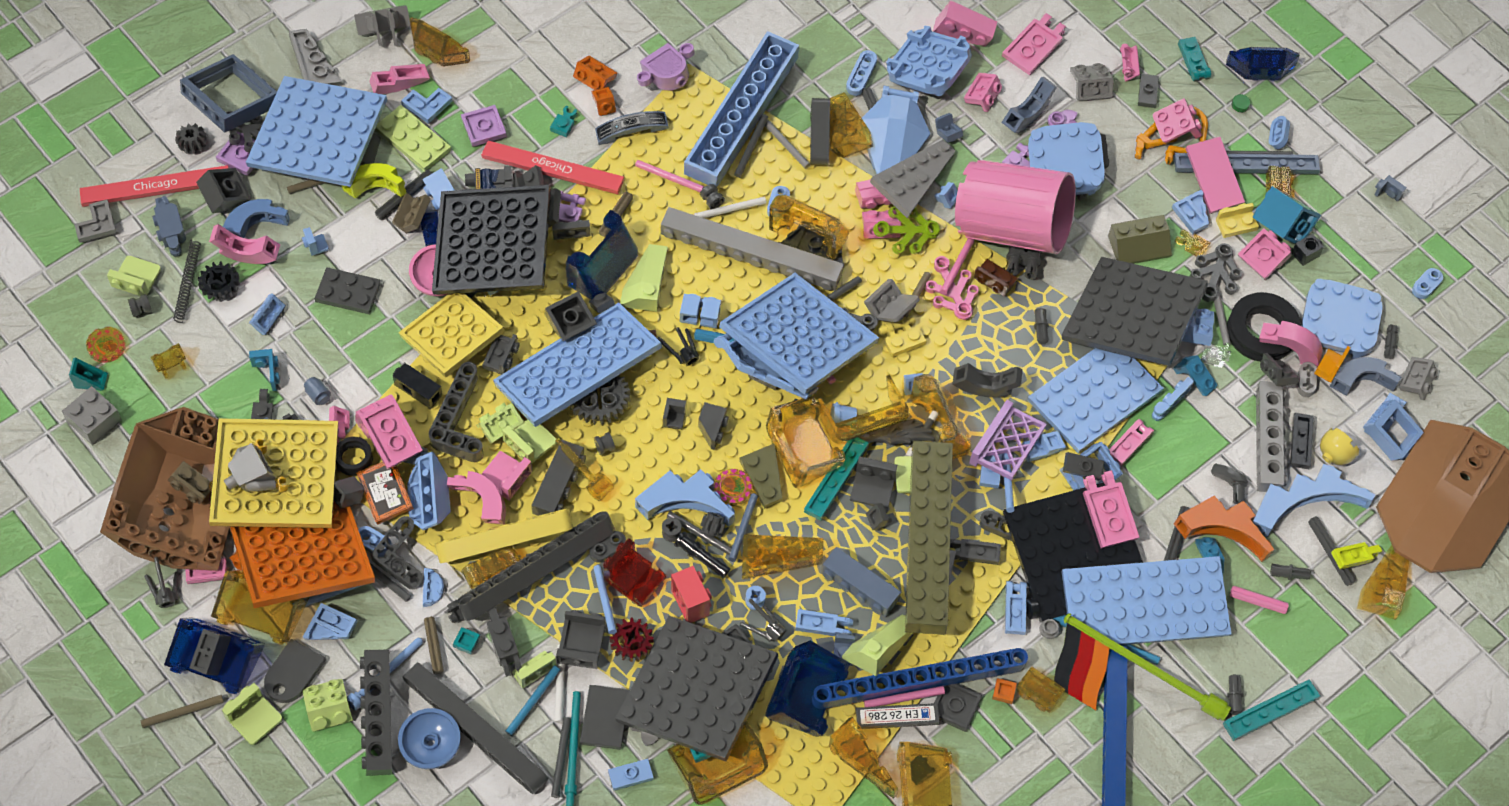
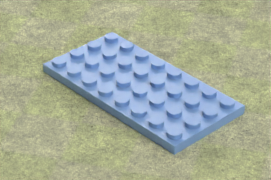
M617 303L594 317L597 325L564 342L561 339L555 341L493 381L495 386L537 427L661 349V342L620 303Z
M1220 556L1062 569L1067 614L1071 613V616L1119 645L1231 635Z

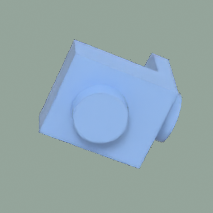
M310 227L303 229L304 237H302L304 247L309 249L311 256L329 250L323 234L313 236Z

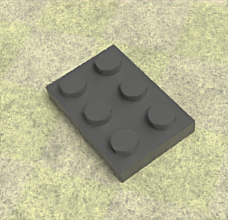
M326 267L314 299L317 303L370 314L381 281L380 279Z

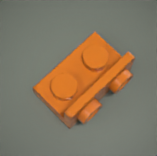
M591 56L578 61L573 74L574 78L594 90L605 88V85L616 79L617 76L616 71Z

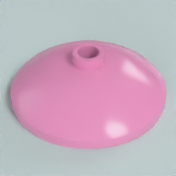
M436 245L424 247L413 256L410 262V280L416 289L426 295H447L433 294L432 292Z

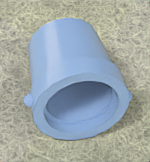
M838 402L833 403L830 412L831 428L835 430L838 427H855L857 409L840 405Z

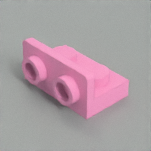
M978 73L964 97L965 103L981 105L983 111L988 112L1002 89L998 76L996 74Z

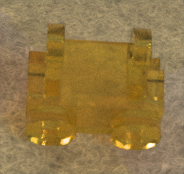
M179 343L160 354H154L150 358L156 371H162L165 379L169 377L166 370L180 364L182 370L187 369L183 361L186 358Z

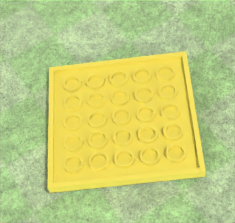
M219 418L209 525L332 528L338 421ZM262 439L263 446L267 445V452L263 456L276 477L274 479L275 482L279 477H285L286 483H281V485H288V489L285 492H279L276 488L275 490L246 492L237 485L230 490L224 483V480L232 475L228 463L232 460L236 450L250 443L255 445L256 440Z

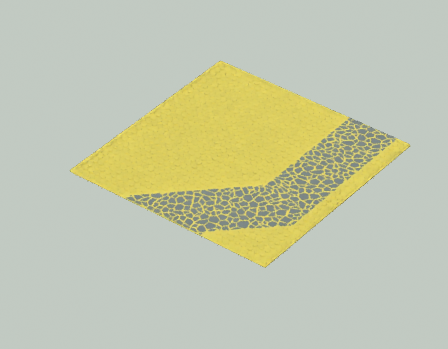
M687 64L689 78L686 84L676 90H662L643 111L665 112L669 129L652 133L651 129L622 135L591 167L624 176V182L619 193L614 194L576 184L568 192L570 195L578 194L579 197L586 198L585 205L578 204L577 207L582 208L580 220H589L590 236L553 240L552 226L548 228L544 289L498 291L491 296L488 292H477L471 298V300L503 326L505 332L501 335L512 338L513 334L517 335L520 347L518 352L514 353L512 357L513 363L511 368L560 339L544 314L546 307L579 291L594 318L599 313L591 308L590 300L596 295L605 292L613 298L615 304L620 303L622 290L648 245L668 246L657 312L631 308L625 309L647 330L656 329L657 337L665 341L679 355L684 345L676 328H680L690 346L685 329L688 328L695 349L699 354L697 362L686 366L685 363L680 364L678 359L662 345L661 349L619 374L620 378L624 377L625 382H628L631 394L630 402H628V409L623 408L624 414L617 413L618 419L611 417V423L607 419L604 420V424H601L600 420H597L595 425L593 420L586 423L585 417L579 420L578 415H574L570 406L541 423L557 439L558 443L532 463V473L510 501L503 497L506 507L505 524L537 516L532 514L531 505L561 440H565L584 447V455H586L584 465L578 468L579 474L576 482H572L570 486V495L562 503L564 505L563 509H569L573 528L593 515L606 511L612 520L615 531L625 535L626 546L621 552L602 563L594 562L590 557V549L503 601V603L560 642L565 621V611L578 610L584 614L598 613L605 617L593 569L594 566L600 565L615 626L616 623L622 625V619H625L627 622H630L631 617H633L634 622L641 619V625L647 623L648 629H652L651 636L654 637V642L651 644L653 647L668 616L686 621L671 592V574L694 566L696 572L700 571L704 582L702 584L704 588H708L711 593L712 599L710 602L712 607H710L709 616L692 622V624L719 633H723L737 624L752 644L778 653V658L773 666V672L769 674L728 760L793 806H843L901 727L857 729L855 710L858 707H864V701L826 709H818L813 706L812 696L817 686L871 676L872 674L855 665L833 664L835 636L795 631L798 609L850 618L853 620L852 626L846 627L837 624L836 628L852 631V635L856 636V641L900 615H905L910 493H898L895 478L888 512L886 513L888 518H892L893 522L888 526L881 527L879 530H872L866 513L873 506L850 501L857 470L856 466L821 521L804 513V508L851 435H854L851 432L854 427H838L835 430L831 428L830 412L832 404L838 402L840 405L856 408L857 421L855 426L862 431L871 426L874 427L876 422H880L882 419L885 422L888 418L892 420L895 417H898V420L904 417L907 420L915 419V423L923 422L924 425L931 412L936 411L939 415L930 428L932 429V434L928 435L935 437L934 442L953 443L950 539H966L1001 544L999 565L959 559L954 560L949 583L948 626L946 634L913 633L879 674L946 662L953 658L1004 589L1006 581L1012 578L1021 565L1012 541L982 529L979 524L981 514L985 511H993L1004 516L1003 510L1006 509L1004 476L1000 475L999 488L979 486L981 465L978 464L975 467L969 464L972 452L1006 400L1013 402L1014 408L1046 423V428L1042 434L1056 432L1045 418L1027 401L1028 396L1094 348L1062 340V333L1078 302L1037 277L1031 279V273L1029 274V279L1025 277L1026 270L1021 267L1018 268V274L1015 275L1018 278L1017 282L1005 297L995 293L985 284L979 283L974 278L975 269L981 266L986 259L1004 270L1007 269L1008 261L1005 257L979 241L974 240L967 257L954 279L955 286H957L961 271L969 270L971 272V279L969 282H966L960 295L963 301L967 296V290L970 285H976L979 288L978 295L973 298L971 303L973 313L970 318L962 320L957 318L952 310L944 307L935 308L933 306L935 296H942L944 300L952 303L955 302L953 298L940 293H928L925 285L919 296V302L916 303L915 308L908 315V317L913 316L915 318V323L910 324V327L918 326L926 339L925 345L891 357L884 344V338L888 337L887 333L880 335L878 329L884 327V324L889 323V321L877 320V327L872 332L879 337L878 343L834 373L833 376L836 381L833 384H829L827 380H824L816 387H819L817 392L808 399L801 398L778 387L776 390H773L750 379L748 374L736 368L723 348H717L714 343L695 340V330L702 329L726 334L719 327L722 320L786 279L787 276L773 273L768 269L755 267L750 263L737 261L732 257L722 256L716 252L703 250L698 246L685 244L680 240L667 238L662 235L661 222L668 207L694 215V213L710 210L706 204L707 201L702 199L700 192L635 167L636 161L640 160L704 187L707 186V184L684 175V161L730 91V88L691 64ZM765 110L763 114L768 116V120L810 163L811 138ZM765 126L741 178L736 177L734 174L755 128L717 188L718 193H721L725 198L724 203L720 207L764 196L766 204L705 218L780 243L803 222L838 232L844 270L836 290L857 276L861 278L862 282L833 300V302L841 308H846L849 313L859 316L870 314L864 301L888 279H893L901 294L912 295L924 272L931 274L928 281L932 280L938 285L943 286L945 281L941 273L934 269L935 259L939 256L948 258V271L950 273L968 239L965 235L958 233L959 229L918 204L916 206L918 213L927 221L937 222L940 226V232L937 237L933 239L928 238L923 244L921 251L917 254H912L909 251V246L917 242L922 233H916L905 246V250L900 254H895L892 247L906 233H901L899 238H864L862 212L869 210L882 212L894 206L893 204H880L872 209L860 208L855 193L856 182L871 180L873 176L829 150L828 165L810 164L805 169ZM776 186H785L790 191L785 216L780 220H773L767 215L771 192ZM626 191L633 195L632 201L608 237L601 236L599 234L600 227L623 193ZM564 200L561 201L562 204L570 205L571 203ZM908 218L914 225L921 226L914 218ZM811 284L825 296L834 292L832 290H825L820 286ZM684 294H696L701 296L702 299L704 297H714L721 300L717 329L700 326L701 307L696 325L680 322V309ZM1037 308H1045L1047 312L1046 319L1049 328L1047 329L1048 342L1046 344H1039L1037 341V334L1034 329L1036 322L1034 311ZM899 328L894 331L897 334L903 332L904 330L902 328ZM492 342L467 361L476 365L478 381L454 431L477 438L482 442L484 455L479 462H470L435 450L430 444L429 430L459 368L448 377H445L421 355L410 365L441 386L443 396L431 409L396 387L394 383L380 397L382 399L391 394L395 398L420 446L427 448L428 453H435L448 477L454 478V475H462L467 479L468 471L482 474L499 451L504 452L518 462L522 461L503 441V436L490 444L481 428L476 426L480 423L479 418L487 413L491 416L496 412L495 408L499 405L512 403L494 384L493 380L502 374L483 369L482 366ZM1135 358L1156 381L1167 368V365ZM969 363L979 370L997 373L1018 366L1023 369L1021 386L1012 389L1011 395L984 397L973 395L952 385L954 368ZM923 373L924 393L905 395L904 375ZM599 387L597 388L599 409L601 410L602 401ZM667 398L686 401V412L681 430L663 427V415ZM704 402L727 408L728 424L726 428H722L723 437L721 443H717L715 450L709 447L698 427L699 416ZM515 407L518 414L525 422L527 418ZM1015 415L1011 417L1013 423L1022 422L1021 418ZM1131 415L1093 444L1102 442L1108 447ZM445 420V421H443L442 423H448V422H450V421H449V420ZM356 424L347 433L345 438L353 436L367 441L373 456L371 466L383 462L371 439H368ZM1035 425L1028 426L1030 432L1039 430V427ZM1024 426L1015 428L1017 434L1026 433ZM1011 429L1003 430L1004 436L1013 435ZM609 432L613 439L615 450H608L605 454L599 455L594 443V437H602L605 433ZM438 436V437H435L434 439H441L442 437H441V436ZM1062 436L1061 438L1066 446L1064 450L1031 462H1027L1025 459L1012 480L1014 506L1073 491L1060 472V469L1064 466L1065 453H1078ZM1028 437L1020 439L1021 444L1022 442L1029 441ZM1016 440L1007 441L1009 447L1018 446ZM456 442V443H454V444H452V445L457 446V445H459L460 443ZM871 442L862 457L894 464L896 457L905 456L911 444L899 443L890 446L884 442ZM1003 442L994 443L996 450L1005 448ZM775 443L782 502L764 509L759 498L757 499L735 562L728 560V554L681 527V533L685 531L688 537L695 542L701 543V548L730 568L729 573L724 578H721L720 575L695 557L687 556V552L680 547L674 546L675 542L666 541L662 536V523L667 519L670 511L702 529V526H700L702 519L708 513L693 509H675L660 513L647 520L635 508V498L670 470L674 474H678L683 482H686L701 469L705 474L708 473L712 476L714 486L715 483L719 484L717 488L714 487V491H720L721 498L726 496L727 500L724 501L722 499V501L726 505L729 504L735 511L734 523L729 527L725 524L722 534L719 533L718 537L714 536L732 547L750 495L752 493L756 494L753 486H751V489L747 487L751 483L746 481L747 475L739 462V457ZM350 448L342 455L343 462L349 465L358 464L365 458V452L360 448ZM472 449L470 451L476 452L478 449ZM1020 450L1011 452L1013 458L1022 456ZM1094 452L1088 456L1090 458L1098 459ZM401 462L397 464V468L407 490V483L415 465ZM336 464L335 481L353 477L342 473ZM731 469H736L737 471L735 473H732ZM728 471L727 475L722 474V472ZM742 471L745 475H740L739 472ZM718 475L721 476V479H720V480H717V479H716V478L718 477ZM724 477L732 478L735 483L733 490L723 484ZM740 486V492L734 491L736 490L735 488ZM449 488L451 512L440 524L426 530H422L414 524V529L409 537L438 556L435 548V543L503 524L485 523L481 519L483 501L480 494L472 491L451 490ZM724 490H728V491H730V492H734V493H738V494H729V493L724 492ZM363 493L361 503L370 509L366 496ZM409 511L388 520V522L394 525L400 517H409ZM988 517L986 523L989 524L992 519ZM997 521L996 528H998L1000 521ZM402 524L400 530L403 532V530L407 528L409 524ZM1007 524L1001 526L1004 532H1009ZM567 531L446 563L480 585ZM614 538L613 541L618 542L619 539ZM836 547L901 591L900 600L886 617L882 614H876L869 605L859 602L852 593L843 591L839 584L833 580L829 581L823 576V573H821L822 564ZM599 548L596 551L602 552L603 550ZM950 548V550L960 551V548ZM751 586H760L764 589L766 593L764 605L768 607L786 629L785 634L777 642L773 639L769 642L766 638L740 625V622H744L767 634L765 628L769 622L757 610L749 609L745 603L746 591ZM606 624L597 668L627 690H630L647 656L642 654L641 660L634 657L633 662H630L629 657H626L623 661L621 654L616 656V650H611L610 636L612 635L609 634ZM618 640L620 646L623 648V643H620V640ZM935 672V674L939 677L941 672ZM922 676L916 678L918 681H925ZM896 680L899 685H905L903 680ZM882 683L876 684L880 689L886 688ZM857 687L859 692H866L865 688ZM837 691L839 696H846L844 691ZM823 694L817 695L820 700L827 699ZM922 698L883 706L919 704Z

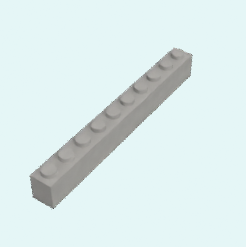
M668 207L661 222V234L667 238H674L685 244H692L703 250H710L722 256L726 255L737 261H744L755 267H762L787 277L796 273L809 284L820 286L825 290L835 291L842 276V263Z

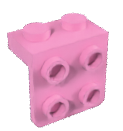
M1185 98L1153 114V119L1164 143L1188 132H1191L1195 139L1202 136L1200 131L1202 125L1199 119H1195L1194 116L1197 114L1192 104H1188Z

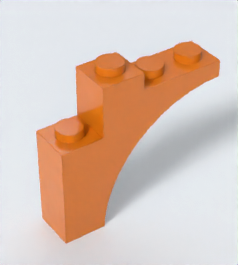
M1214 495L1180 514L1174 522V526L1185 539L1204 534L1223 536L1248 548L1261 562L1268 559L1275 550L1260 532L1259 528L1252 522L1256 515L1244 501L1226 510L1222 502Z

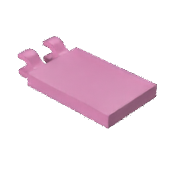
M1046 13L1039 21L1034 19L1002 52V57L1028 75H1031L1062 42V35L1065 33L1064 29L1066 26L1060 22L1054 30H1051L1048 26L1051 24L1049 20L1052 16Z
M1112 470L1106 471L1101 475L1106 485L1097 488L1094 475L1085 477L1086 479H1083V483L1087 491L1083 492V496L1101 549L1139 539L1140 537L1122 483H1115Z

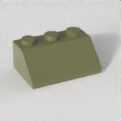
M1164 215L1111 224L1108 238L1116 260L1135 264L1172 256L1170 230Z

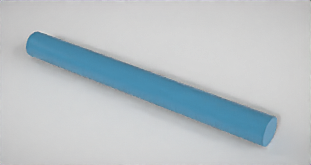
M554 665L506 729V733L511 736L514 734L560 672L557 666Z

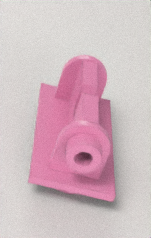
M1122 44L1120 47L1123 62L1122 73L1124 74L1125 82L1140 75L1137 45L1130 47L1128 44Z

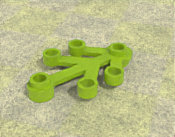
M893 206L888 210L889 216L897 218L904 226H889L887 222L879 221L873 227V232L878 237L893 233H906L899 242L893 245L892 250L895 254L902 253L905 250V246L916 233H922L917 242L909 246V251L912 254H917L921 251L923 244L928 238L933 239L940 232L939 224L932 220L927 221L918 213L916 207L913 209V215L910 214L908 218H914L921 226L914 225Z

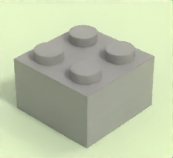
M92 386L62 410L66 422L91 445L122 421L118 410Z

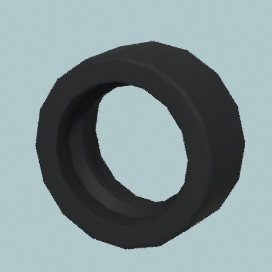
M352 436L338 443L336 464L342 473L356 476L358 472L372 465L371 447L366 440ZM350 448H360L365 452L363 461L355 465L344 463L342 455Z

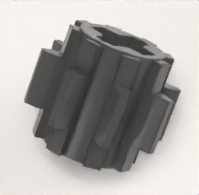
M708 512L707 516L704 515L702 519L701 531L710 536L718 537L719 533L722 534L724 530L725 518L714 512Z

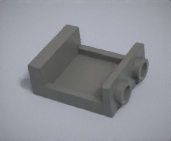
M578 610L565 611L560 646L556 654L557 663L597 669L606 625L605 617L598 613L584 614Z

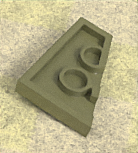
M775 443L739 457V462L749 477L750 483L764 509L782 502Z

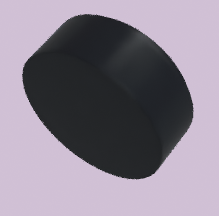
M1034 598L1026 600V614L1029 619L1038 618L1040 615L1039 604Z

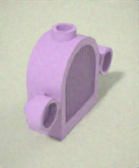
M667 43L640 61L642 72L637 75L638 84L640 86H648L653 82L658 88L668 91L683 87L689 78L686 60L694 56V46L691 43L682 44L678 52Z

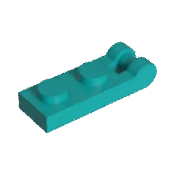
M1196 37L1180 39L1178 46L1191 79L1195 81L1202 77L1205 79L1211 78V70L1206 64Z

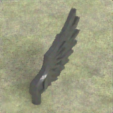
M898 417L892 420L888 418L885 422L882 419L880 422H876L874 427L871 426L862 431L855 426L851 431L855 436L868 443L884 442L890 446L899 443L911 444V440L935 441V437L928 435L932 434V429L921 428L923 427V422L915 423V419L907 420L906 417L898 420Z

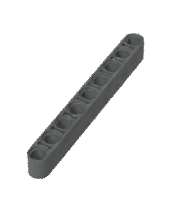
M602 511L593 515L573 529H570L459 597L457 604L464 619L467 621L476 619L611 536L615 532V527L608 512Z
M417 662L402 676L403 680L433 708L450 714L457 722L460 731L531 794H535L548 780L547 775L423 665Z

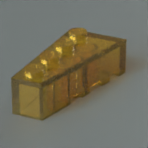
M744 534L742 579L822 564L824 538Z

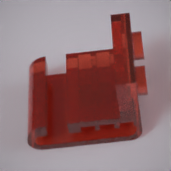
M629 538L625 543H620L612 558L608 557L603 564L605 582L639 607H642L666 579V574L660 568L658 571L651 568L652 563L635 551V542Z

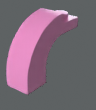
M219 224L213 227L209 240L210 243L220 248V254L239 262L251 264H266L276 261L280 244L268 236L258 239H246L231 233Z
M1282 321L1281 325L1263 323L1259 337L1260 342L1289 347L1298 354L1300 364L1311 362L1319 366L1323 348L1315 334L1291 322Z
M468 471L467 479L462 475H454V478L448 477L447 486L451 490L472 491L481 495L483 501L481 519L485 523L505 525L506 507L504 499L497 487L487 477L472 471Z

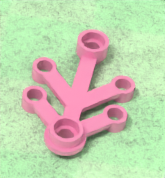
M939 256L935 259L934 269L941 273L945 281L949 275V260L944 256ZM962 270L957 286H955L953 281L948 293L945 295L953 298L955 303L944 300L942 296H935L933 306L938 309L944 307L952 310L955 316L962 320L970 318L973 313L971 303L973 298L978 295L979 288L976 285H970L964 301L960 295L966 282H969L971 279V272L969 270ZM932 280L926 283L925 289L928 293L937 292L942 294L940 292L941 285Z

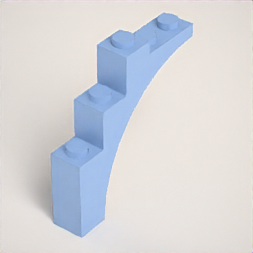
M1323 464L1315 481H1312L1307 476L1297 474L1289 492L1280 486L1270 484L1253 523L1259 528L1263 536L1268 537L1273 527L1285 515L1296 508L1320 501H1340L1368 509L1375 494L1371 493L1368 489L1353 485L1348 480L1340 479L1341 471L1337 470L1334 466Z

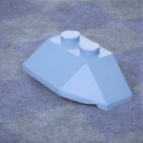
M434 452L416 458V465L407 483L408 495L414 508L409 511V517L422 530L440 524L451 512L449 487L447 486L448 476Z

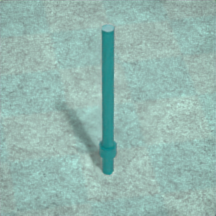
M579 691L573 692L568 778L564 792L566 795V806H574L575 795H577L576 767L581 692Z

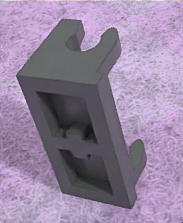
M203 629L190 668L206 675L218 676L231 636Z

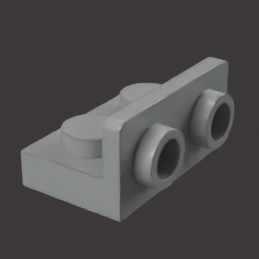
M1411 357L1399 384L1400 390L1419 393L1420 400H1425L1426 395L1431 391L1432 381L1436 379L1438 374L1434 360Z

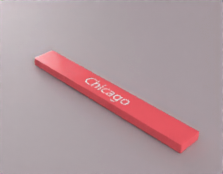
M489 140L481 154L483 159L524 170H529L536 165L541 167L543 175L614 194L619 193L624 182V176Z
M226 165L80 188L81 205L85 207L103 200H108L111 203L199 189L196 181L208 170L227 169L229 167Z

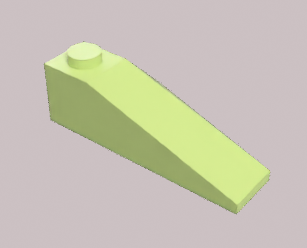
M648 245L622 290L620 304L624 308L657 312L668 246Z
M900 615L854 642L842 655V659L877 676L913 634L905 632V615Z

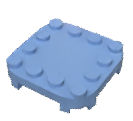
M924 26V29L914 32L910 30L907 33V41L894 58H888L886 62L889 80L895 84L927 94L944 95L945 91L953 85L972 57L969 43L961 35L956 39L932 32L931 26Z
M1079 122L1040 127L1031 132L1028 142L1030 167L1072 173L1075 179L1076 195L1088 194L1089 196L1095 194L1101 188L1105 179L1101 135L1095 124Z
M1317 279L1311 285L1306 296L1301 326L1315 334L1320 340L1322 347L1344 352L1347 346L1351 348L1348 354H1352L1351 359L1360 358L1371 353L1377 341L1382 314L1381 296L1364 288L1332 280Z

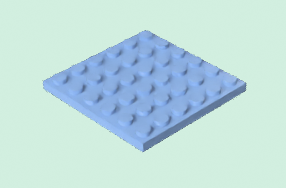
M284 76L246 160L247 167L351 187L387 102V96Z
M793 273L722 320L719 326L804 395L878 343L879 340L876 334L796 273Z

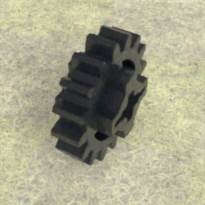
M222 261L219 262V265L213 262L212 267L206 265V271H200L201 276L198 277V286L202 294L208 296V299L215 297V300L218 301L219 297H222L223 300H226V295L232 297V291H238L237 286L240 285L239 274L236 272L235 267H230L229 263L223 266Z

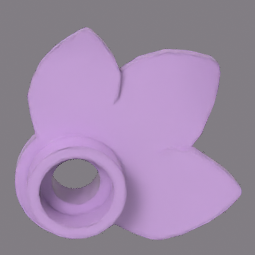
M1073 110L1053 112L1048 117V124L1051 126L1077 123L1074 120L1077 112Z

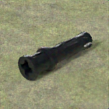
M685 531L675 541V547H680L688 553L687 556L695 557L720 575L721 578H724L729 573V567L701 548V543L692 540Z

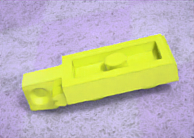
M1363 542L1336 548L1331 554L1339 569H1344L1374 561V557L1382 552V549L1379 545L1368 547Z

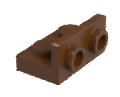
M988 259L975 269L974 278L979 283L985 284L995 293L1001 294L1004 297L1018 279Z

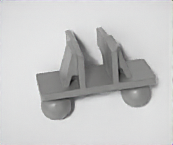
M406 5L354 15L358 35L376 33L379 46L382 45L379 32L391 30L394 46H396L394 29L411 25Z

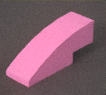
M425 64L391 66L389 71L372 72L369 82L373 93L387 94L414 87L428 81L430 77Z

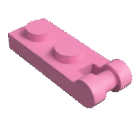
M1138 419L1109 449L1110 455L1122 466L1151 437L1154 430L1151 427H1146L1144 422Z

